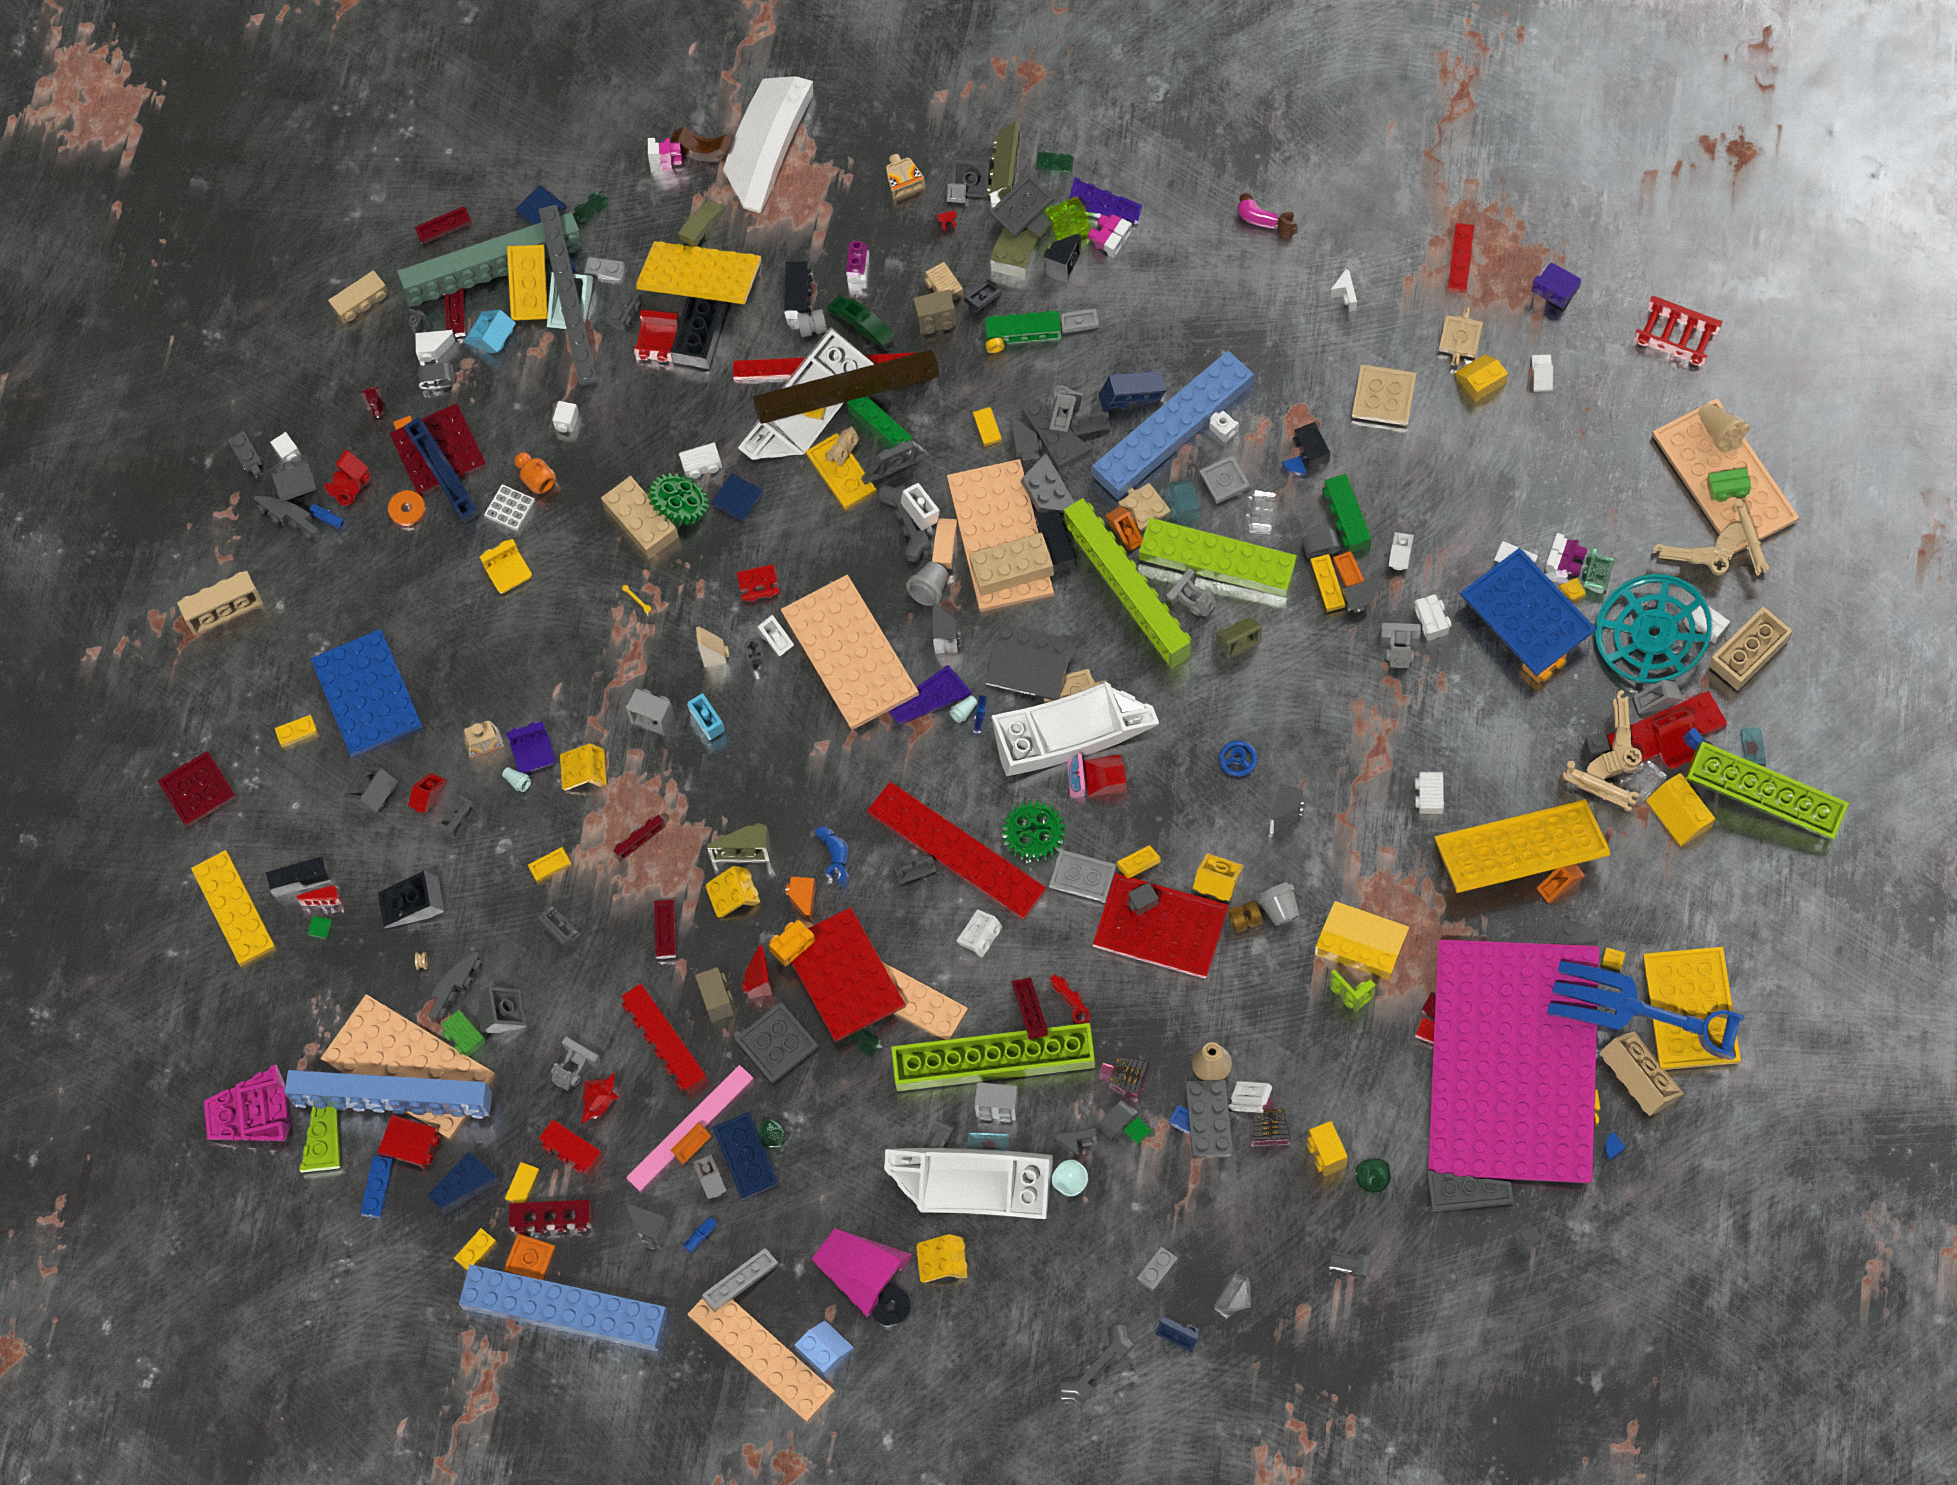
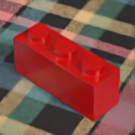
M555 1120L550 1122L539 1137L542 1144L541 1147L548 1153L553 1151L558 1155L557 1158L565 1164L571 1163L574 1165L573 1169L581 1175L585 1173L590 1176L604 1157L600 1150Z

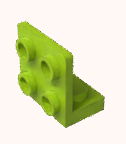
M1335 969L1331 971L1330 988L1336 995H1341L1344 1004L1349 1009L1353 1008L1357 1012L1374 998L1376 985L1371 979L1366 983L1364 981L1355 988L1356 991H1354Z

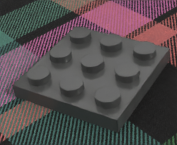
M782 1002L735 1038L737 1044L771 1084H774L819 1048L818 1044Z

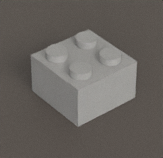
M635 689L626 707L631 723L666 736L675 718L669 699L663 696H654L645 689H642V691Z
M977 1082L975 1097L976 1117H980L981 1120L995 1118L1001 1122L1016 1121L1019 1100L1017 1086Z

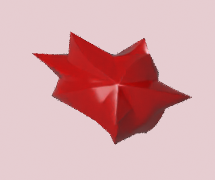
M615 1072L606 1080L596 1078L595 1080L583 1082L584 1095L582 1099L584 1101V1110L581 1124L590 1118L601 1117L613 1102L620 1098L614 1091Z

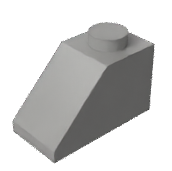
M1661 680L1633 696L1639 714L1665 709L1682 700L1677 682Z
M711 1154L693 1161L708 1199L718 1197L726 1192Z

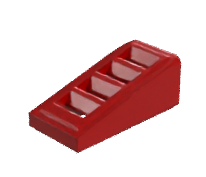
M335 885L297 896L301 906L341 904L339 892Z

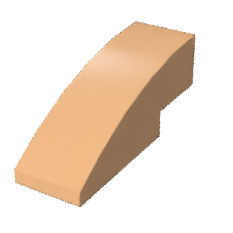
M939 518L937 523L932 562L942 565L945 569H952L957 519Z

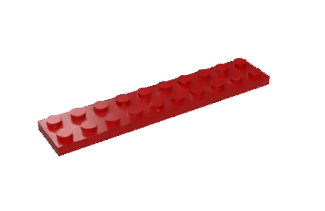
M891 781L867 810V814L924 853L930 854L933 859L1022 920L1027 917L1047 891V887Z

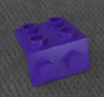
M1550 263L1540 277L1537 275L1533 280L1531 292L1564 309L1581 284V278L1554 263Z
M543 721L532 722L523 728H513L510 732L506 733L519 772L525 774L555 764L556 760Z

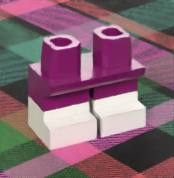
M852 241V243H849L846 269L849 284H866L869 250H867L868 244H863L862 241Z
M1557 533L1545 572L1565 578L1568 577V574L1579 576L1582 564L1573 562V559L1575 557L1584 560L1587 548L1578 545L1579 540L1572 541L1564 538V535Z

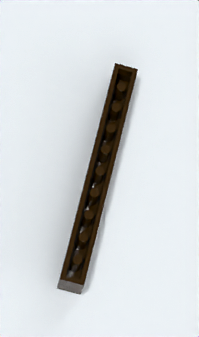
M931 349L753 396L754 408L760 423L763 424L940 377L939 365Z

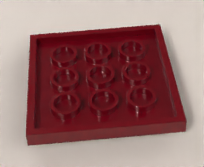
M457 403L422 418V421L459 479L487 467ZM404 427L390 432V437L417 494L421 496L441 487Z

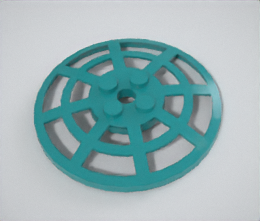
M1666 574L1643 575L1623 583L1607 597L1596 619V642L1604 661L1620 676L1630 681L1645 684H1656L1661 680L1671 681L1686 674L1702 659L1711 640L1712 617L1703 596L1688 582ZM1646 583H1661L1660 594L1645 595L1636 599L1630 590ZM1669 584L1685 589L1693 595L1695 600L1686 606L1680 600L1669 596ZM1624 594L1629 604L1621 611L1617 621L1605 619L1612 604ZM1658 600L1657 609L1644 611L1640 605L1648 601ZM1666 602L1676 605L1682 611L1672 616L1665 611ZM1699 606L1702 607L1705 614L1706 634H1695V622L1691 613ZM1634 609L1638 617L1632 625L1624 624V619ZM1687 617L1690 633H1679L1677 623ZM1603 627L1614 629V640L1618 651L1609 655L1606 653L1603 644ZM1658 628L1660 632L1658 635L1652 636L1650 635L1651 629ZM1621 631L1631 633L1633 643L1624 648L1621 643ZM1676 641H1687L1684 649L1676 656L1671 649ZM1693 642H1704L1698 656L1691 664L1685 667L1680 660L1689 652ZM1636 649L1646 653L1644 662L1633 659L1629 656V653ZM1665 653L1669 661L1661 664H1651L1654 655ZM1623 657L1630 664L1642 668L1639 677L1623 672L1613 661ZM1674 665L1678 670L1677 673L1664 678L1647 679L1649 670L1663 669Z

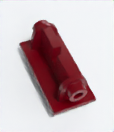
M371 387L361 391L360 393L367 409H371L374 417L382 416V406L386 404L379 387Z

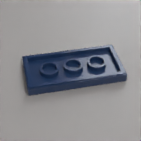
M750 1112L712 1127L742 1201L779 1185Z

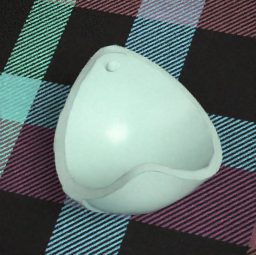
M1076 1160L1062 1162L1052 1175L1053 1186L1066 1196H1075L1081 1193L1088 1181L1085 1167Z

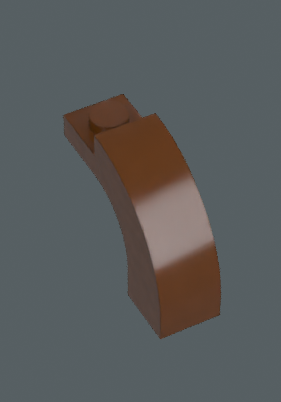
M682 127L674 130L670 143H680L681 153L689 158L704 162H719L730 148L731 137L724 134L714 139L704 138Z

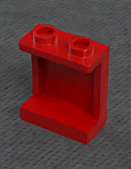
M641 310L637 346L634 347L636 358L641 360L655 359L660 362L673 361L671 349L679 325L678 314Z
M1687 708L1650 722L1661 763L1668 769H1676L1682 764L1691 761L1695 752L1694 749L1686 745L1682 737L1693 728L1692 722L1695 721L1694 714Z
M391 1115L378 1153L381 1157H391L420 1166L426 1170L427 1166L431 1165L434 1154L432 1153L434 1147L439 1145L440 1135L434 1127Z

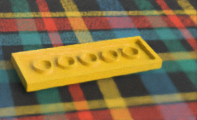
M226 850L191 868L240 966L276 949Z

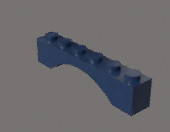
M417 417L404 425V429L435 475L461 520L466 524L480 515V511L422 419Z

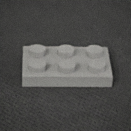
M1060 849L1049 888L1106 903L1117 864Z

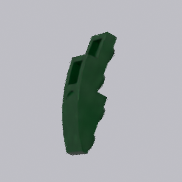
M838 295L827 306L830 313L856 328L857 333L883 348L896 337V334L879 317L853 298L847 300Z

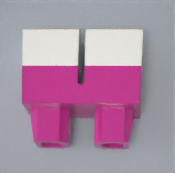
M648 138L650 170L667 171L672 170V165H681L682 153L680 143H670V138L665 139L664 143H656L655 138Z
M1101 214L1097 225L1102 230L1098 231L1092 228L1088 233V239L1095 243L1096 249L1101 248L1108 253V256L1114 259L1122 244L1125 243L1132 233V223L1113 214L1110 217Z

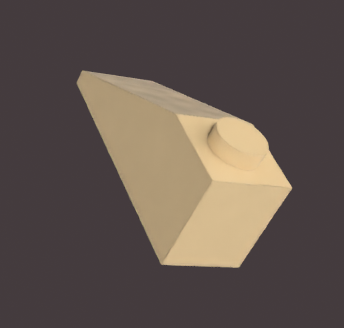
M696 627L697 643L704 667L727 664L726 657H730L729 648L724 645L723 639L701 627Z

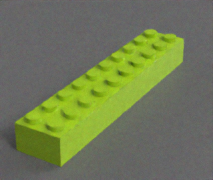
M1082 498L1065 508V527L1169 667L1173 669L1190 658V636L1187 632L1183 633L1180 629L1179 621L1175 617H1171L1167 605L1159 601V596L1155 589H1150L1147 585L1146 577L1138 573L1134 561L1126 557L1125 549L1121 545L1118 546L1113 533L1107 531L1104 527L1105 523L1102 518L1094 514L1092 505L1089 502L1086 503Z
M1090 1023L1047 1028L1048 1036L1030 1040L1025 1030L891 1046L896 1090L906 1091L1095 1068Z

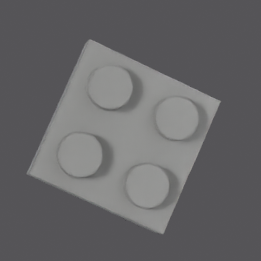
M1233 455L1199 470V474L1216 504L1250 489V484Z

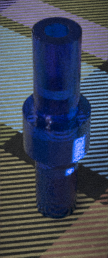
M984 695L979 696L978 707L974 713L975 725L973 732L977 734L981 733L983 720L986 717L985 706L987 697Z

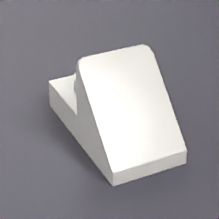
M1348 269L1343 272L1332 287L1330 298L1342 296L1343 303L1348 306L1350 312L1356 310L1357 299Z
M1532 355L1533 392H1552L1553 365H1551V355Z
M770 615L757 626L762 640L768 642L777 656L780 657L794 645L773 615Z

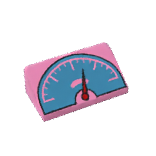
M1079 753L1067 762L1071 797H1084L1083 762L1082 755Z

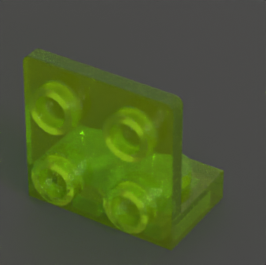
M1077 196L1044 210L1045 217L1052 225L1056 241L1075 234L1081 235V241L1088 238V233L1091 230L1085 206Z

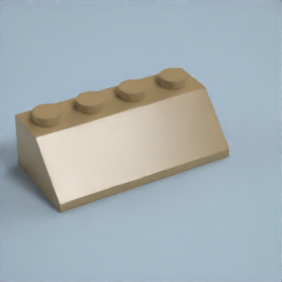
M1635 1031L1614 1038L1600 1052L1604 1062L1613 1069L1616 1077L1624 1083L1630 1095L1635 1097L1642 1110L1649 1116L1660 1112L1684 1095L1666 1070H1659L1658 1060Z

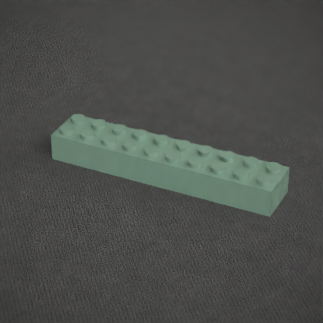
M572 212L560 216L568 253H575L582 249L579 229ZM542 222L398 270L401 289L408 307L418 306L423 302L436 300L445 294H453L461 288H471L476 284L489 282L499 276L508 275L506 246L544 245L545 261L550 260Z

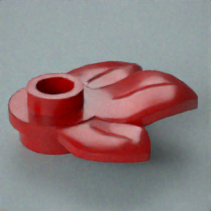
M341 471L334 473L333 483L324 484L326 492L330 496L337 498L338 503L343 506L351 505L355 500V495L360 490L358 479L356 477L349 479Z

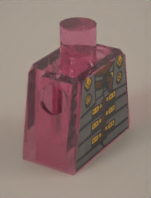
M1117 1057L1114 1066L1103 1063L1100 1074L1110 1077L1108 1082L1110 1089L1138 1102L1149 1070V1061Z
M1268 1098L1266 1105H1263V1113L1255 1112L1252 1147L1290 1145V1133L1284 1109H1275L1274 1099Z

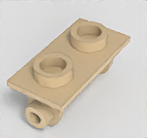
M852 426L842 431V434L836 441L838 445H833L830 451L827 452L826 458L831 462L835 460L839 467L860 440Z

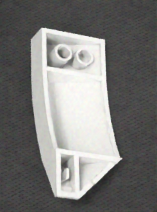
M793 76L765 78L760 83L737 130L723 168V173L730 181V185L740 199L744 209L761 213L767 202L793 135L813 97V81Z
M830 327L782 388L874 365V363ZM843 403L826 407L823 420L805 417L804 413L763 424L758 419L740 443L738 449L752 460L805 454V451L809 449Z
M1105 681L1100 685L1065 698L1025 709L992 715L991 717L1000 761L1006 777L1068 762L1079 753H1081L1082 757L1090 755L1159 725L1153 706L1135 700L1134 696L1122 690L1120 692L1112 688L1111 684Z
M956 1148L885 1149L884 1170L894 1178L908 1198L910 1197L921 1213H971L1036 1219L1047 1218L1053 1155Z

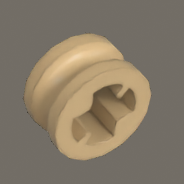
M426 952L422 954L415 953L416 970H420V968L427 969L428 960Z

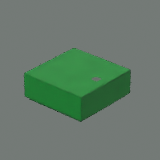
M313 916L307 933L308 936L327 940L333 921Z
M1137 1117L1123 1129V1132L1136 1145H1139L1152 1133V1130Z

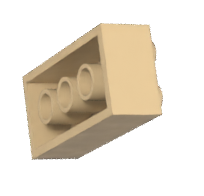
M631 476L601 497L606 511L648 559L679 538L676 527L669 519L664 520V515L658 516V510L653 511L655 505L649 504L651 500L648 499V495Z
M1042 533L969 554L970 565L981 596L1054 575L1053 564Z
M246 570L236 573L227 580H221L214 586L203 588L192 596H186L177 604L187 625L195 636L261 606L263 602Z
M1763 606L1711 657L1709 667L1738 691L1790 640L1793 631Z

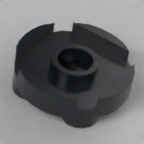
M886 1285L879 1294V1302L871 1313L874 1320L881 1326H899L908 1319L911 1313V1302L903 1289ZM894 1302L896 1309L887 1311L886 1304Z

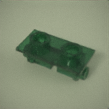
M1045 150L1037 153V168L1073 173L1075 156H1072V154L1059 153V155H1056V153L1045 152Z
M603 190L599 193L593 192L588 197V202L585 204L581 202L574 208L573 217L578 215L577 220L579 223H586L595 215L591 210L592 208L598 213L608 205V198L601 196Z
M868 1026L849 1035L855 1043L860 1038L862 1039L857 1046L866 1056L873 1057L876 1054L875 1049H883L879 1044L881 1042L880 1039L867 1030Z

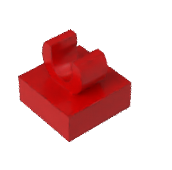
M955 210L936 215L937 221H942L941 226L943 230H946L945 224L948 221L952 223L953 228L956 227V222L953 220V218H957Z

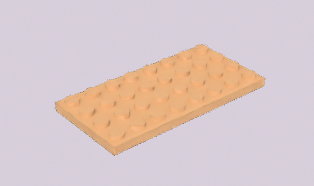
M1718 398L1707 403L1726 411ZM1701 407L1652 432V436L1719 535L1730 524L1739 523L1738 513L1732 510V506L1735 505L1737 498L1731 497L1723 502L1711 501L1706 481L1709 473L1747 468L1751 490L1749 495L1741 500L1745 503L1748 515L1751 517L1758 541L1799 520L1798 515L1745 438L1742 440L1743 444L1738 450L1732 449L1727 452H1721L1716 447L1698 415ZM1746 541L1738 544L1733 555L1748 547Z
M1020 459L947 475L980 612L1054 596L1050 576L981 596L970 565V553L1039 534L1030 497L1021 483L1024 472Z
M848 574L781 609V613L851 731L919 695L917 688Z
M367 994L320 1058L323 1062L344 1074L486 1082L488 1086L496 1076L491 1070L465 1054L460 1055L452 1046ZM405 1111V1113L421 1123L436 1128L439 1134L450 1141L468 1116L454 1117L452 1114L435 1116L432 1113L416 1115Z

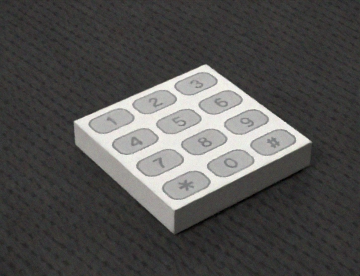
M502 484L484 516L491 521L518 532L536 501L535 498Z

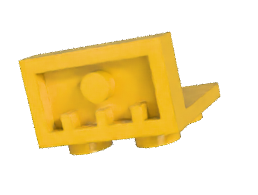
M589 743L560 754L563 790H568L587 782L600 787L607 785L605 752L603 748Z

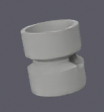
M822 309L812 311L811 315L808 313L797 314L802 338L811 336L813 332L816 334L827 332Z

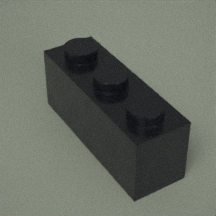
M808 261L786 262L784 305L786 319H797V314L812 311V303L809 301V296H812V285H809V279L813 278L812 268H809Z
M1058 510L1036 516L1037 528L1039 533L1043 534L1054 573L1075 567V559H1078L1075 548H1071L1069 544L1072 541L1069 532L1064 530L1066 524L1063 515L1059 516Z
M323 856L266 872L269 889L274 897L331 882L328 866Z

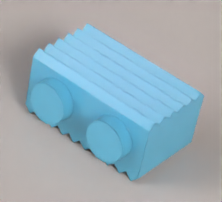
M700 694L688 702L690 713L708 740H712L725 731L723 722L704 694Z

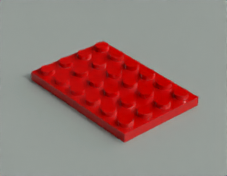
M1115 873L1092 944L1093 947L1207 979L1229 905L1150 883L1159 898V905L1138 916L1135 910L1131 911L1127 904L1128 893L1148 882L1135 878L1127 879L1126 876Z
M851 907L808 928L813 933L815 942L796 957L791 964L834 1042L906 1007Z

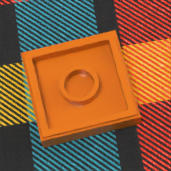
M518 1233L503 1271L544 1280L556 1246Z

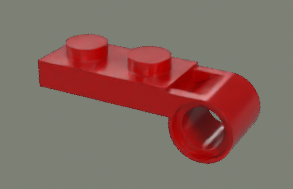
M1054 974L1049 978L1050 985L1073 1009V1025L1090 1023V1012L1082 1004V997L1077 991L1072 992L1068 987V982L1062 976L1059 978ZM1079 1015H1085L1087 1017L1084 1021H1078L1076 1019V1017Z

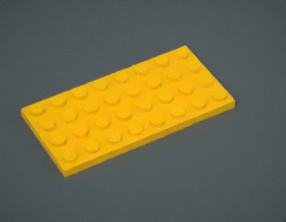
M1586 799L1434 836L1436 846L1457 893L1610 856V849Z

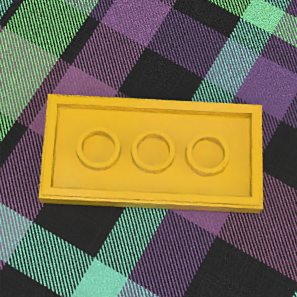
M544 245L506 246L510 318L512 320L548 319Z
M836 433L805 452L844 510H847L876 493L877 489L872 482L864 485L861 477L865 472L851 452L840 467L835 460L831 462L826 458L827 452L830 451L832 446L838 445L836 441L840 436Z

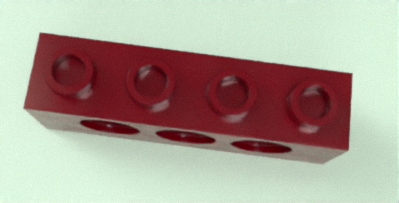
M590 1199L509 1203V1228L515 1234H526L527 1231L546 1233L547 1230H555V1232L561 1233L566 1232L567 1229H575L578 1232L587 1231V1228H592V1203ZM575 1213L576 1216L573 1220H566L568 1214ZM549 1214L556 1215L553 1221H546V1217ZM529 1215H535V1219L532 1222H526V1218Z

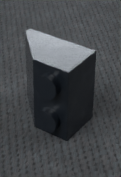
M1080 234L1055 241L1050 249H1046L1044 253V267L1046 268L1047 276L1067 283L1081 255Z

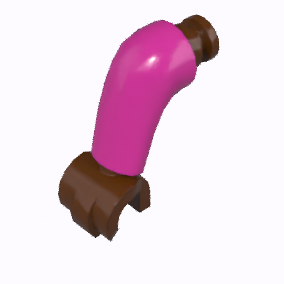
M1243 193L1240 195V203L1237 207L1238 213L1244 221L1275 229L1277 226L1278 235L1286 239L1292 238L1297 233L1298 227L1297 223L1293 221V212H1285L1278 217L1276 213L1259 208L1253 200L1252 194Z

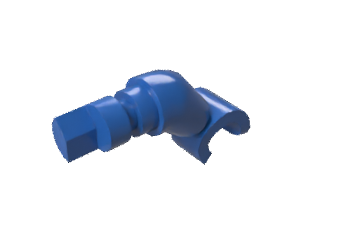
M824 825L820 826L814 832L823 843H827L826 846L831 854L832 865L828 867L825 874L828 878H833L835 873H841L838 882L841 887H845L849 882V874L843 867L846 865L849 852L847 844L843 839L835 836L831 829H827Z

